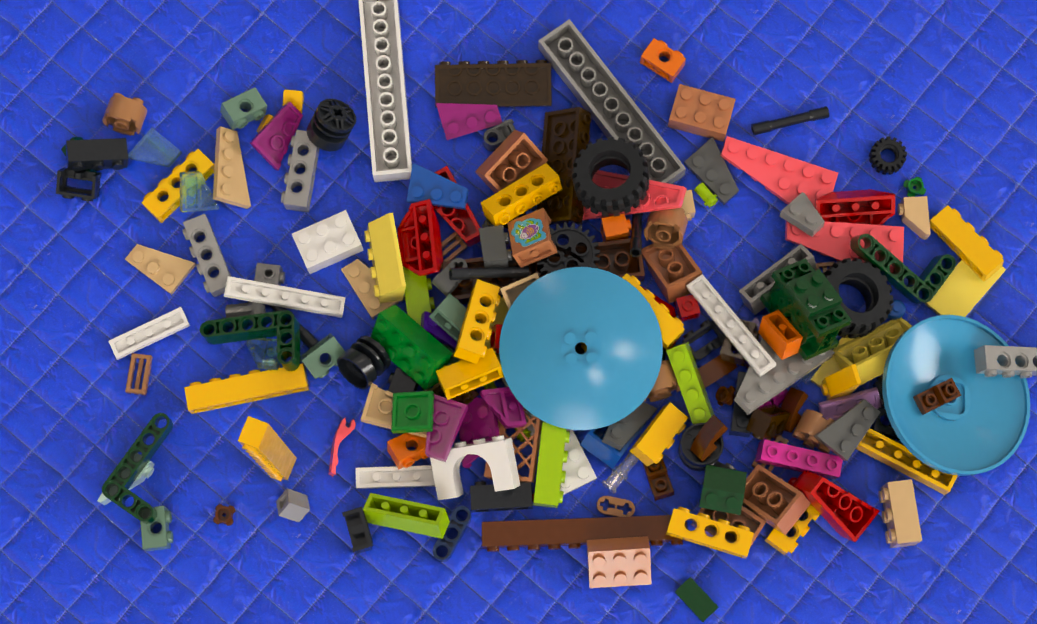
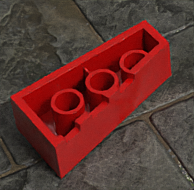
M448 166L434 172L457 183ZM468 202L466 210L433 206L437 213L469 247L480 242L479 228L481 227Z
M809 471L795 486L840 536L853 542L858 540L879 513V510L868 505L826 478Z

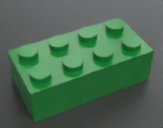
M396 304L379 312L371 338L376 340L386 350L394 364L423 389L427 390L439 383L436 370L448 365L452 352Z

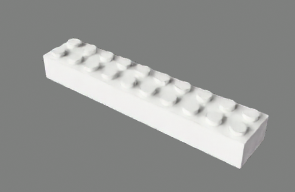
M359 0L374 182L410 179L412 156L398 0Z

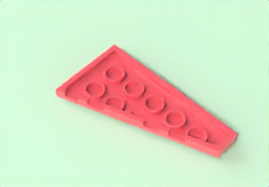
M728 136L725 139L720 155L737 169H741L751 176L750 178L755 182L758 181L765 186V189L787 205L803 192L815 207V199L833 192L838 172Z
M598 170L594 174L592 181L599 187L612 189L625 183L629 176ZM649 180V189L646 191L644 200L640 199V205L636 208L631 207V212L625 215L681 208L687 189L684 186ZM583 207L584 215L582 220L606 217L602 216V212L595 214L591 212V208L586 209Z
M786 221L785 240L797 245L802 244L806 249L809 248L819 252L821 255L834 258L836 261L858 258L864 263L865 261L851 249L850 241L854 236L869 234L903 263L904 227L824 222L823 227L811 237ZM863 239L860 240L862 248L865 246ZM876 252L875 259L878 261L879 254ZM890 265L889 267L891 273L894 272V268L892 265Z

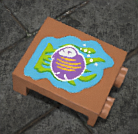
M544 208L507 223L512 255L521 268L557 253V248L551 240L549 229L551 219Z

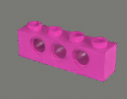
M764 439L758 444L755 462L798 472L805 470L825 478L836 479L840 477L843 460L836 455Z

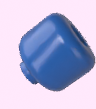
M893 300L891 304L892 310L888 314V319H900L904 316L906 307L902 301Z

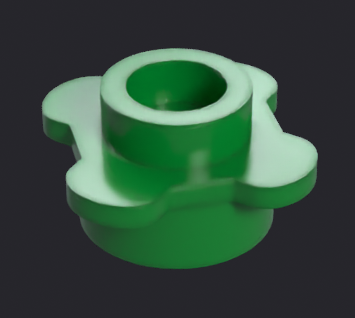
M915 177L910 181L906 180L903 183V186L907 189L908 197H915L916 195H924L926 193L920 177Z

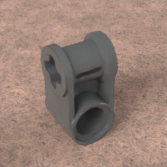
M513 119L505 120L484 133L483 144L486 150L495 151L516 130L513 125ZM494 137L497 141L490 143L487 139Z
M462 258L452 260L432 281V284L445 296L451 294L462 281L450 280L449 269L455 268V266L468 268L466 261Z

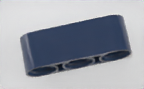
M458 506L455 508L449 518L450 523L443 539L438 538L433 547V555L439 562H446L451 558L470 524L472 517L467 507ZM464 511L468 514L465 521H459L456 518L459 512ZM450 529L458 531L455 539L447 537V532ZM440 547L448 549L445 557L437 555V550Z

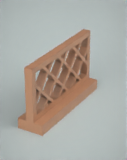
M523 408L524 414L529 421L524 427H516L518 430L510 437L513 440L521 433L526 441L518 448L512 441L515 449L514 454L518 453L524 460L517 466V470L527 464L530 468L529 477H522L518 472L519 480L521 482L534 483L542 420L535 416L530 418L526 413L527 410ZM498 420L499 435H504V438H510L506 433V429ZM532 424L535 428V433L528 439L523 431ZM529 444L532 447V454L525 458L521 450ZM486 462L484 477L493 480L491 469Z

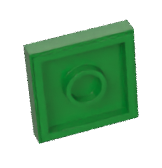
M434 392L393 393L392 433L433 431Z

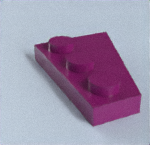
M290 101L276 113L250 142L276 171L280 169L281 161L288 151V145L303 117Z
M436 103L447 140L502 123L497 105Z
M434 394L433 431L427 432L425 454L427 457L446 462L468 410L466 404L451 399L447 400V398Z

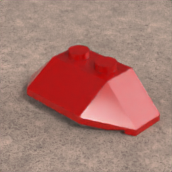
M872 189L830 192L815 199V207L825 222L882 225L895 214V194Z
M430 199L411 203L408 208L409 211L397 228L402 266L418 276L439 272L444 261L440 225Z

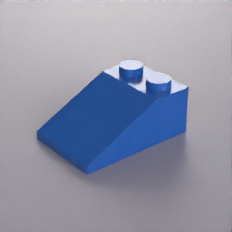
M644 425L621 450L602 442L607 426L590 430L580 445L613 469Z

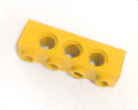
M199 149L195 152H190L186 160L181 165H177L169 177L162 179L153 192L147 193L141 203L160 223H163L214 174L215 164ZM190 169H197L194 174H188ZM183 182L181 187L174 188L175 183ZM163 195H169L166 201H160Z
M547 163L543 164L482 201L481 206L484 216L494 226L507 224L517 216L562 190L559 175Z
M477 279L472 288L453 356L477 364L480 357L484 358L487 346L484 345L485 340H489L492 332L489 326L490 323L493 324L497 313L494 312V307H498L501 295H498L499 286Z
M810 504L804 512L806 519L804 521L797 520L793 525V537H788L773 528L765 542L783 555H786L788 552L792 554L798 546L796 542L798 537L806 535L810 529L808 526L809 522L812 519L816 521L820 513Z
M684 507L673 509L666 535L744 559L748 556L754 535L753 532H750V528L738 525L737 528L730 526V522L723 519L714 521L710 519L709 515L703 513L694 515L690 513L689 509ZM688 520L693 521L696 529L693 531L687 530L685 522ZM708 526L713 527L716 531L715 536H707L705 528ZM730 532L735 535L736 540L734 543H728L725 540L726 533Z

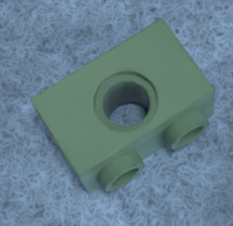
M255 87L223 102L220 112L232 130L236 128L241 129L253 120L262 119L266 114L267 104ZM241 109H247L248 112H243Z
M330 333L300 356V360L315 379L318 377L323 378L329 373L331 367L337 366V359L345 350ZM323 353L329 354L326 362H320V356Z
M165 506L154 507L157 511L156 520L150 524L140 521L142 549L145 551L171 549V543H173V532L169 531V523L172 522L171 511H168V508ZM149 508L143 510L142 518L150 516L151 511ZM160 523L162 529L159 533L155 534L153 527L155 524Z

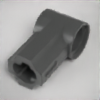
M250 301L248 303L230 304L225 307L226 318L265 313V304Z

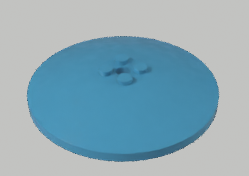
M571 267L544 275L520 293L510 307L503 322L499 341V355L507 385L526 410L553 426L570 430H592L620 421L642 404L652 390L659 375L663 343L660 326L653 309L645 297L633 285L618 275L605 270L591 267ZM579 342L585 343L587 346L586 353L578 354L575 351L576 344Z
M939 315L922 320L907 329L897 339L888 354L884 366L882 392L884 406L891 426L910 453L927 466L940 472L958 476H969L984 473L1000 466L1017 450L1028 427L1030 394L1026 378H1020V375L1004 378L1002 374H997L994 377L976 374L975 349L984 345L1008 346V344L986 325L958 315ZM952 378L961 396L952 400L951 403L948 402L922 415L913 397Z

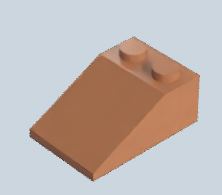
M653 244L642 248V258L669 304L674 302L676 298L690 294L686 285L702 275V271L682 244L675 246V249L671 250L659 249L653 246Z

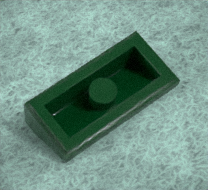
M691 577L675 591L702 622L719 608Z

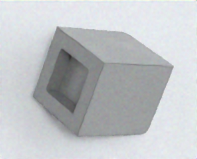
M288 488L276 501L278 515L295 522H300L310 511L308 496Z

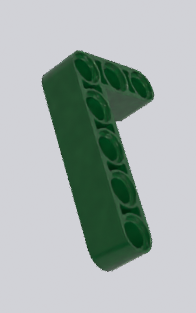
M857 235L850 241L851 249L860 258L872 263V267H878L881 270V275H885L891 285L915 304L931 301L956 267V260L952 255H939L931 260L918 277L871 235ZM861 239H863L865 243L864 248H862L860 245ZM876 252L879 254L878 261L875 259ZM942 260L945 261V268L942 267ZM890 265H892L894 268L893 273H891L889 270ZM931 275L934 277L933 283L930 281ZM905 277L908 279L907 286L904 284ZM920 290L923 293L922 299L919 297Z
M289 310L208 320L200 326L201 335L210 344L277 336V359L287 371H294L300 366V324ZM292 357L290 361L286 362L287 358Z
M158 413L152 417L102 486V492L105 497L145 524H150L156 520L157 511L153 506L128 489L173 428L172 420L164 413ZM166 419V426L158 428L159 421ZM149 436H154V442L146 445V439ZM142 452L141 460L135 462L134 455ZM125 469H129V476L127 478H122V471ZM112 486H117V493L114 495H110V488ZM129 497H133V505L126 507V500ZM149 508L151 511L150 516L142 518L143 510Z

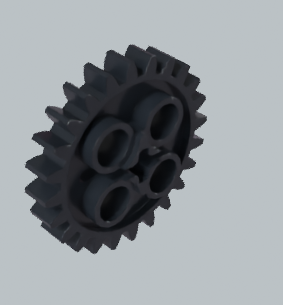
M564 222L563 228L556 224L555 231L549 227L551 240L558 249L557 253L553 255L558 256L560 260L557 263H552L549 260L551 256L541 259L537 262V267L543 266L540 270L541 274L546 272L549 274L565 269L569 264H575L577 267L597 268V265L594 263H599L600 258L596 257L600 254V250L595 248L598 247L599 243H592L595 236L588 237L589 229L582 232V225L576 229L575 223L568 227L566 222ZM560 238H565L568 240V243L560 245L557 241ZM582 246L586 249V252L579 254L575 249ZM568 251L571 252V256L564 257V254H567Z

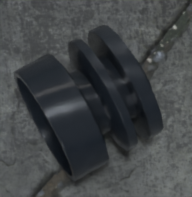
M325 99L320 102L307 126V136L316 147L329 152L337 151L343 147L356 123V115L346 103L336 99Z
M368 336L358 338L351 345L350 349H347L337 359V366L343 377L359 389H367L377 379V376H380L391 365V360L386 350L376 340Z
M697 423L688 427L679 443V458L691 470L705 471L706 464L714 466L723 451L724 443L722 436L714 442L717 448L703 462L690 450L697 434L705 423Z

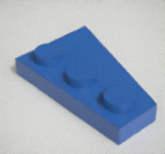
M413 163L407 195L408 203L430 199L433 206L466 210L469 193L467 188Z

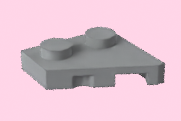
M803 192L780 213L781 218L811 237L823 227L825 222Z

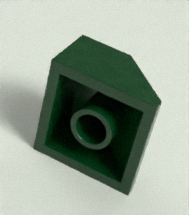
M706 464L699 507L741 515L747 472Z

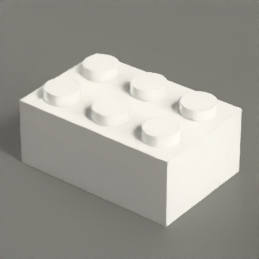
M346 210L292 233L309 274L364 251Z

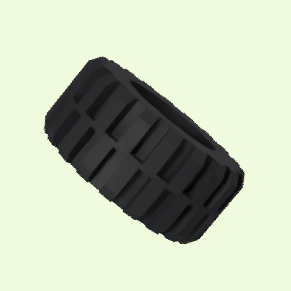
M607 137L608 140L599 138L596 139L594 144L592 142L588 143L586 150L581 149L578 153L579 158H575L573 162L572 178L578 200L582 201V205L586 209L591 208V212L595 214L602 212V216L606 217L609 214H614V217L620 216V212L624 211L626 214L631 212V207H638L640 199L644 200L646 196V191L649 189L646 157H643V152L640 148H636L635 144L631 141L626 143L625 139L620 137L618 140H614V137ZM608 165L621 166L630 174L625 183L612 189L597 186L592 181V178L599 169Z
M847 258L837 261L823 273L838 294L839 285L847 284L855 287L865 300L866 309L864 313L852 311L841 302L840 305L852 321L850 325L840 329L838 333L840 337L847 335L848 338L866 336L880 326L888 318V314L892 310L893 295H890L892 288L891 285L887 284V277L881 275V270L878 267H872V263L868 261L863 263L858 258L854 260Z

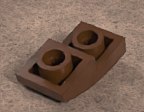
M721 355L698 368L706 388L738 366L734 363L723 361Z
M950 378L913 398L921 414L924 415L960 397L961 394L954 380Z
M792 387L789 389L780 407L791 413L784 431L792 433L801 418L798 411L808 398L805 392Z
M713 414L697 434L690 450L703 462L717 448L714 442L728 428Z
M663 458L659 463H653L648 467L643 463L655 501L674 495Z

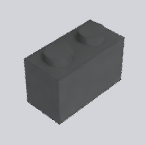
M503 225L479 228L484 268L509 267L508 261H512L511 250L506 249V244H509L508 232H503Z

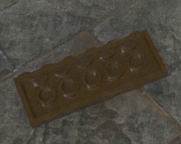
M505 60L497 61V64H489V61H478V64L460 61L458 65H451V62L448 61L439 62V65H435V107L437 108L436 103L497 105L498 107L552 106L551 63H547V60H536V63H528L527 60H517L516 64H509V61Z
M581 107L545 112L542 153L548 159L546 163L559 175L562 190L537 204V210L544 208L550 217L551 224L549 225L564 222H573L577 225L582 224L584 206L582 201H579L576 196L572 169L574 168L573 162L575 158H579L578 153L581 149L586 150V145L589 143L591 113Z

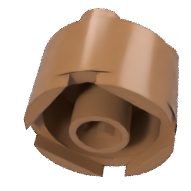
M114 93L113 97L109 100L102 121L107 127L109 124L114 127L113 130L118 133L130 136L134 135L135 132L140 134L147 115V109L143 105V100L134 97L131 99L120 93Z
M676 208L650 212L644 229L646 240L650 239L653 242V246L664 250L675 249L677 245L680 246L688 225L684 209Z
M669 360L661 362L657 380L646 397L650 399V402L666 399L672 396L671 392L674 390L677 393L680 391Z
M806 409L792 436L803 440V445L813 450L816 447L821 452L829 454L830 449L817 440L814 435L821 432L834 420L831 418L827 420L822 417L823 414Z

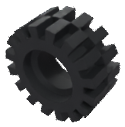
M883 137L873 145L869 154V161L873 163V169L877 168L876 171L878 173L882 171L884 175L886 173L891 175L893 172H898L905 163L907 152H905L906 147L901 146V141L896 142L897 138L891 140L890 137H886V139ZM885 149L893 151L895 160L892 162L883 161L881 152Z

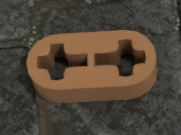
M602 496L597 502L598 512L606 516L630 517L635 512L634 504L626 499ZM608 500V504L615 506V508H608L607 511H604L600 503ZM625 504H628L631 512L624 515L623 510L617 509V506L624 507Z

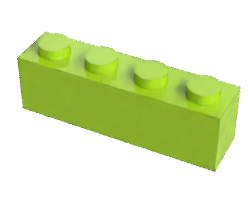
M403 267L406 283L404 294L407 315L421 326V316L424 311L432 313L431 309H435L434 298L429 296V290H432L431 278H427L426 275L418 276Z
M685 342L667 349L666 352L692 424L706 423L713 416L714 411L689 342Z
M542 422L533 506L558 508V503L563 502L564 491H560V484L565 483L566 471H562L563 463H567L568 451H564L565 443H569L570 431L546 422Z
M374 493L369 494L363 507L368 523L443 539L450 523L445 508Z

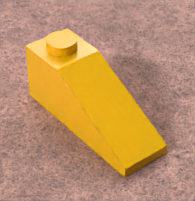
M852 364L824 378L821 384V391L823 396L827 397V400L852 394L861 384L856 364Z

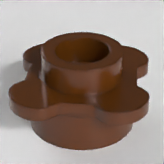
M722 386L717 390L716 400L720 406L724 404L732 405L735 392L733 386L729 388Z
M222 504L217 505L213 519L216 524L224 523L227 526L232 525L235 508L233 506L226 507Z

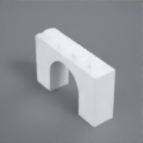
M504 435L494 436L492 441H485V438L473 440V444H466V441L457 442L451 448L446 462L430 458L438 500L457 498L464 494L460 477V464L468 454L478 455L488 463L491 469L495 492L515 489L521 486L511 437L504 438Z

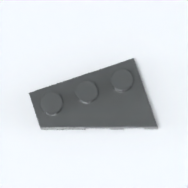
M712 137L684 162V165L713 194H716L717 199L725 205L739 192V189L724 159L720 156V150Z
M861 400L837 420L827 425L821 432L815 434L814 437L843 461H848L880 414V411L868 401Z
M642 402L631 414L607 426L602 442L621 450L658 408Z

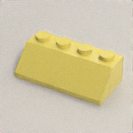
M388 213L369 222L367 230L364 231L365 242H369L370 249H367L368 260H372L373 267H370L371 278H375L376 285L373 286L374 296L378 297L379 303L403 301L406 288L393 213Z
M902 317L890 320L878 326L866 336L857 337L833 349L835 352L834 357L841 369L856 364L861 380L860 385H863L883 374L892 346L912 325Z

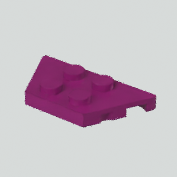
M475 397L471 403L466 404L468 410L459 429L460 442L466 441V444H473V440L485 438V441H492V437L499 436L498 418L482 398ZM475 454L466 455L462 460L463 467L470 468L472 466L471 463L480 456Z

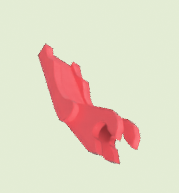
M345 417L340 422L333 437L328 473L332 477L336 475L339 444L355 429L356 422L354 419L351 420L350 427H346Z

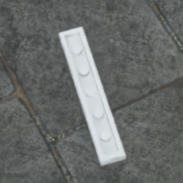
M703 274L686 285L690 293L759 377L776 366V362Z
M227 276L224 297L339 318L343 316L346 297L230 276Z

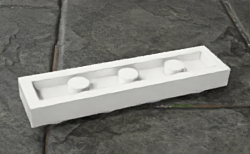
M179 307L109 340V344L116 359L119 360L189 327L190 324L183 308Z
M431 465L403 467L399 470L397 466L356 468V489L435 486Z

